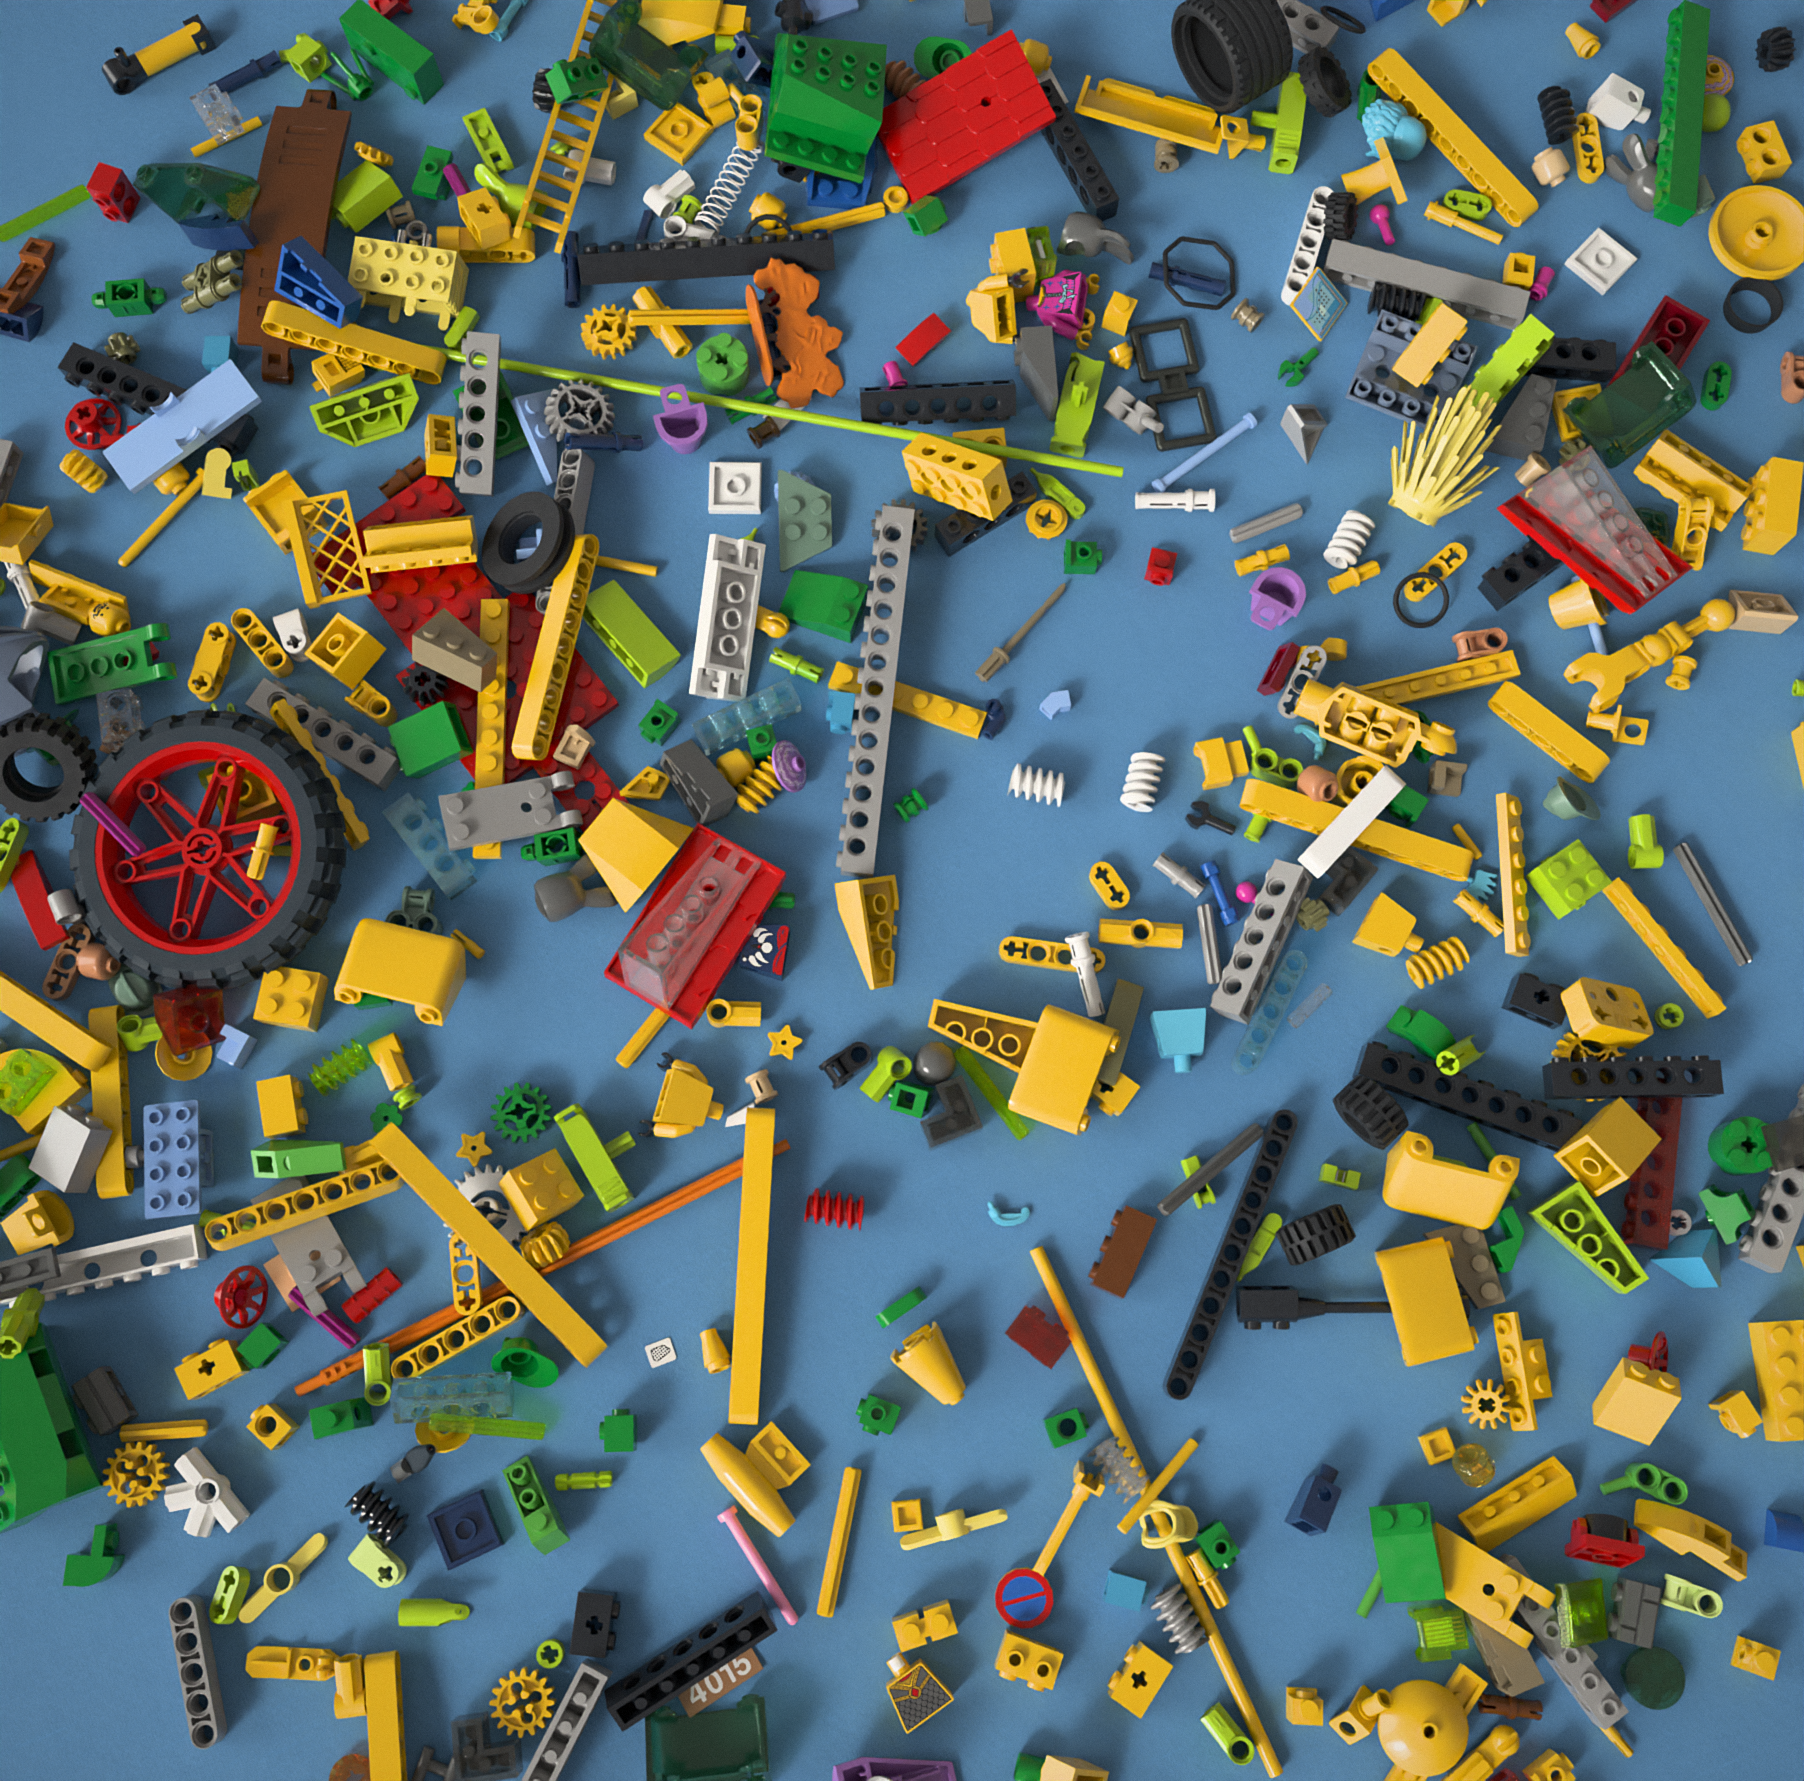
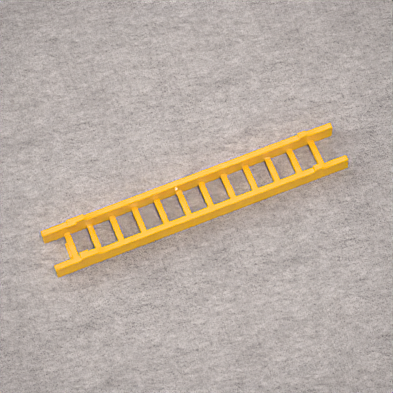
M587 0L568 62H572V60L581 56H585L586 59L596 58V56L579 50L582 39L614 51L612 63L597 57L601 69L609 71L606 80L609 87L603 91L600 102L592 99L574 101L597 111L594 122L561 110V104H557L555 100L513 237L520 238L524 222L528 221L559 233L554 252L561 253L638 0H629L628 4L619 0H595L627 13L624 24L591 11L594 0ZM588 20L620 32L621 35L618 43L586 31L585 28ZM557 118L591 131L588 142L554 130ZM552 138L585 151L582 162L580 163L547 150L550 139ZM544 159L578 171L575 183L541 171ZM538 179L571 191L569 204L534 191ZM531 200L566 212L563 223L559 224L528 212Z

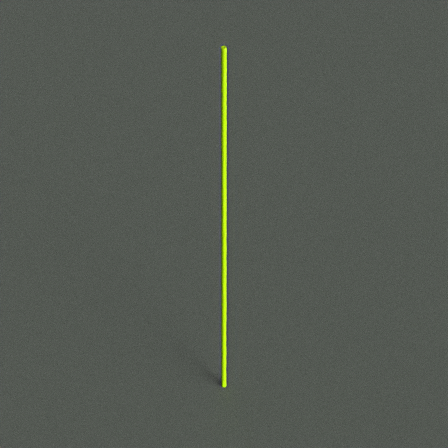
M422 345L442 352L447 357V360L466 363V355L462 354V351ZM478 355L474 359V364L486 366L488 359L485 355ZM502 358L500 360V369L567 381L572 379L573 382H579L582 378L584 384H589L592 381L596 386L661 397L660 390L665 388L663 386ZM686 391L689 402H703L704 405L913 441L921 433V431ZM673 392L668 395V398L682 400V395ZM922 432L980 453L1122 477L1124 467Z

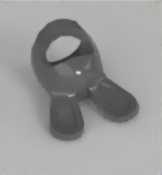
M1633 133L1626 136L1622 147L1634 171L1626 167L1613 154L1604 159V169L1609 177L1626 186L1629 198L1640 210L1649 213L1654 209L1653 199L1656 190L1654 181L1657 175L1658 164L1649 160L1641 137Z
M1076 211L1068 215L1060 243L1057 247L1058 254L1066 256L1080 254L1089 258L1096 257L1101 251H1105L1128 265L1134 261V256L1129 250L1131 243L1124 234L1107 229L1103 221L1092 214Z
M587 853L570 870L545 876L534 884L536 906L549 922L563 920L584 907L607 908L613 907L619 902L608 886L584 890L582 887V881L599 872Z

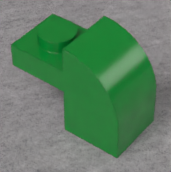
M1400 1005L1386 1025L1389 1032L1412 1042L1418 1053L1435 1061L1442 1051L1456 1043L1455 1038L1444 1024L1421 1009L1416 1012Z
M118 1523L95 1525L91 1552L67 1554L63 1586L85 1587L110 1579L118 1572L125 1558V1554H114V1549L117 1548L119 1543Z

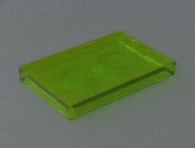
M1590 1577L1556 1583L1555 1592L1561 1648H1575L1608 1640L1602 1579L1600 1577Z

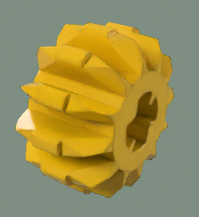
M73 449L69 454L67 453L59 465L66 475L89 493H95L98 489H101L108 478L107 473L76 449Z
M546 1222L542 1226H537L534 1230L528 1231V1235L521 1239L519 1247L524 1259L533 1268H538L540 1266L545 1267L547 1264L554 1263L555 1260L562 1258V1254L569 1250L570 1241L566 1230L557 1222Z
M1477 1379L1476 1385L1478 1390L1475 1391L1470 1385L1466 1386V1390L1472 1397L1462 1395L1461 1401L1471 1403V1405L1464 1406L1462 1411L1463 1413L1474 1412L1468 1419L1471 1424L1478 1418H1481L1479 1423L1481 1429H1485L1486 1420H1490L1491 1427L1496 1429V1417L1501 1422L1506 1423L1507 1418L1501 1411L1508 1413L1512 1411V1408L1502 1403L1511 1400L1509 1394L1498 1396L1504 1390L1502 1384L1498 1385L1495 1390H1492V1379L1487 1380L1486 1388H1483L1481 1380ZM1481 1398L1485 1400L1492 1398L1494 1401L1491 1404L1494 1407L1491 1410L1488 1408L1481 1410L1479 1408L1481 1402L1478 1401Z

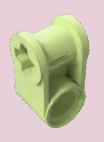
M367 1533L348 1557L350 1563L381 1588L401 1583L407 1574V1567L404 1561L389 1548H385L384 1542L377 1540L376 1535ZM388 1567H392V1568H393V1570L391 1571V1575H392L393 1577H391V1578H388V1577H387V1575H388V1573H389V1571H388V1569H387Z
M1669 1574L1664 1575L1666 1584L1663 1597L1660 1598V1604L1706 1618H1714L1721 1614L1723 1602L1717 1593L1694 1585L1690 1581ZM1706 1595L1709 1599L1708 1608L1702 1610L1699 1605L1700 1599Z

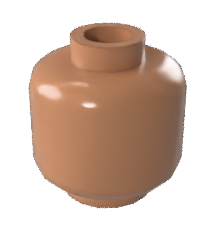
M1311 765L1300 773L1297 781L1298 793L1309 796L1315 802H1328L1337 794L1338 780L1331 771L1318 765Z
M89 943L80 950L76 959L80 973L87 978L97 980L113 978L121 967V963L105 949V944Z

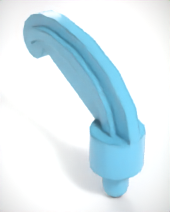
M1308 725L1296 726L1294 728L1295 734H1301L1302 732L1315 744L1313 750L1315 754L1314 760H1318L1320 756H1323L1326 749L1325 738L1320 737L1319 731Z
M992 1201L988 1202L990 1208L988 1213L997 1225L1003 1227L1014 1226L1024 1222L1029 1217L1030 1212L1027 1207L1022 1208L1021 1213L1001 1214L998 1206L995 1207Z

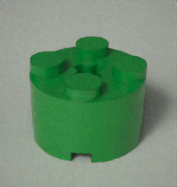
M1745 1116L1725 1121L1713 1130L1708 1139V1152L1713 1162H1716L1723 1172L1733 1176H1743L1761 1172L1771 1167L1777 1156L1778 1143L1774 1134V1128L1769 1123H1765L1755 1117Z

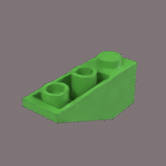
M271 1139L251 1150L254 1176L257 1178H287L344 1171L347 1169L343 1142Z
M527 1455L502 1470L532 1545L543 1555H547L570 1541L562 1518L530 1457Z

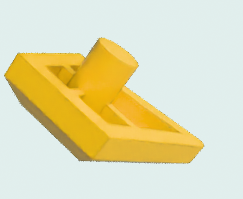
M647 766L620 791V796L660 801L671 781L665 773Z

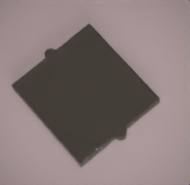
M1804 1115L1761 1126L1767 1145L1765 1150L1769 1152L1775 1172L1804 1165Z

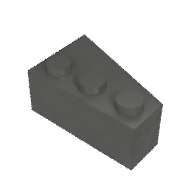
M1531 374L1499 425H1502V427L1493 437V442L1485 451L1524 461L1528 460L1527 457L1532 452L1539 454L1544 445L1557 380Z
M690 739L664 751L659 764L695 822L706 827L727 817L738 793L705 756L700 747Z

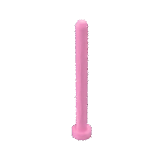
M735 1505L729 1507L719 1514L717 1518L721 1523L726 1522L788 1624H796L798 1622L796 1612L735 1515L738 1512Z

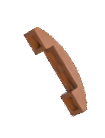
M33 237L28 239L19 252L21 263L4 287L0 288V312L13 313L26 305L34 296L51 264L55 250L54 242Z

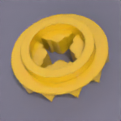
M361 141L355 143L353 149L358 151L357 155L383 167L393 165L394 159L390 154Z
M1047 499L1040 500L1032 504L1028 509L1025 523L1029 533L1032 532L1036 535L1037 539L1046 538L1049 541L1053 537H1059L1063 530H1065L1067 514L1059 503ZM1050 512V521L1052 522V524L1048 523L1043 528L1042 520L1040 518H1045L1046 515L1048 516Z

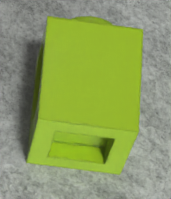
M308 35L304 36L285 53L295 72L309 83L313 82L332 65L327 56L328 50L325 45L319 40L314 41Z

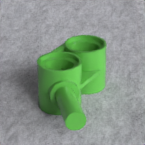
M1632 1462L1626 1467L1625 1476L1599 1485L1604 1496L1630 1487L1631 1489H1640L1655 1497L1658 1501L1675 1505L1683 1503L1688 1496V1488L1684 1481L1652 1464ZM1641 1469H1644L1647 1473V1479L1643 1484L1639 1481L1638 1477ZM1668 1483H1671L1674 1488L1671 1497H1668L1665 1491Z

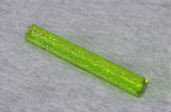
M80 184L0 225V241L6 242L89 199L90 194L83 184Z
M962 1046L955 1051L954 1056L1015 1138L1020 1141L1029 1135L1028 1128L1015 1112L1008 1109L1009 1103L968 1048Z
M436 1412L430 1414L428 1429L435 1431L542 1440L545 1435V1424L542 1422Z

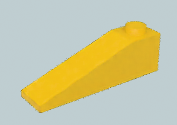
M895 875L835 883L838 910L870 990L893 986L895 952L892 950V938L894 935H897V926L894 925V911L899 910Z

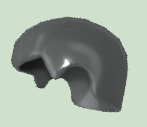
M929 1042L922 1046L915 1054L912 1070L917 1080L926 1086H939L947 1081L955 1071L956 1057L952 1049L943 1042Z

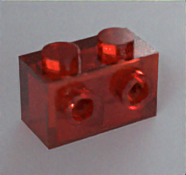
M1025 1305L1003 1334L1051 1370L1072 1342L1067 1338L1069 1332L1058 1323H1055L1053 1326L1044 1320L1046 1314L1035 1305H1032L1031 1308Z

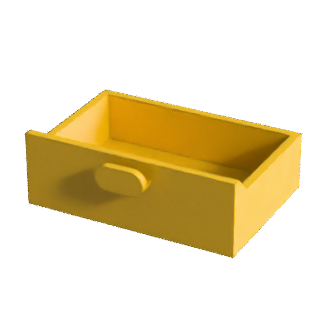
M4 503L0 507V561L20 565L26 562L54 526L49 506L38 509Z

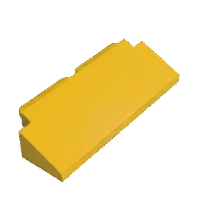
M1086 75L1074 113L1218 154L1223 138L1221 127L1215 126L1218 114H1216L1214 109L1172 96L1156 97L1155 93L1151 90L1106 78L1103 81L1099 80L1095 91L1089 89L1091 76Z

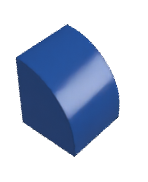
M1767 1509L1764 1545L1804 1553V1523L1802 1519L1796 1514Z

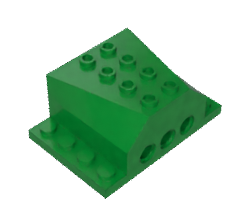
M777 33L774 46L764 156L862 183L865 174L866 155L882 124L887 45Z

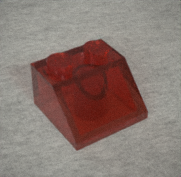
M189 984L184 988L179 987L153 995L155 1021L174 1056L225 1041L226 1037L220 1034L225 1025L222 989H199L197 984Z

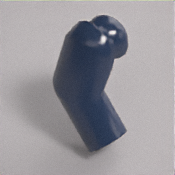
M991 699L986 704L989 723L982 731V734L990 740H993L1006 722L1003 706L997 699Z

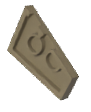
M1456 1224L1422 1234L1426 1240L1442 1236L1445 1242L1450 1241L1454 1252V1258H1450L1456 1282L1459 1286L1463 1287V1292L1467 1293L1475 1309H1482L1506 1302L1482 1230Z

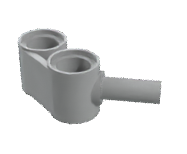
M1117 386L1102 407L1110 415L1122 421L1139 435H1142L1147 428L1157 433L1163 431V424L1153 419L1157 413L1142 401L1138 400L1136 402V398L1120 386Z

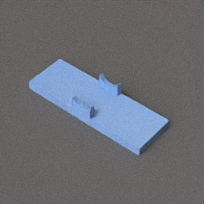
M229 359L180 396L176 397L170 392L169 398L163 404L150 407L155 414L105 449L103 454L133 494H136L216 434L253 409L262 400L234 362Z

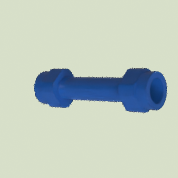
M1213 860L1201 865L1200 868L1204 880H1209L1222 912L1219 915L1225 926L1239 922L1238 911L1236 907L1232 908L1219 878L1221 871L1216 861Z

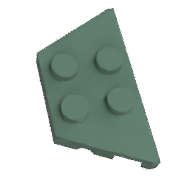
M778 470L780 572H785L789 568L801 562L803 563L832 547L831 494L784 470Z

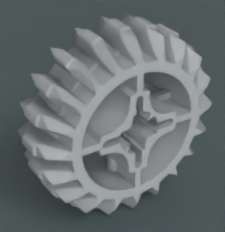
M581 378L578 385H575L572 379H570L568 387L561 382L558 387L559 390L553 389L551 391V397L546 399L547 406L544 408V414L547 416L545 423L550 425L549 431L551 434L558 433L556 438L558 442L565 439L566 433L608 434V431L613 429L612 422L615 419V414L612 411L614 405L613 403H608L610 399L609 394L601 395L602 387L596 390L593 389L594 384L592 381L588 386L583 385L584 382ZM566 403L568 412L561 418L559 408L562 404ZM598 410L600 421L594 426L591 417Z

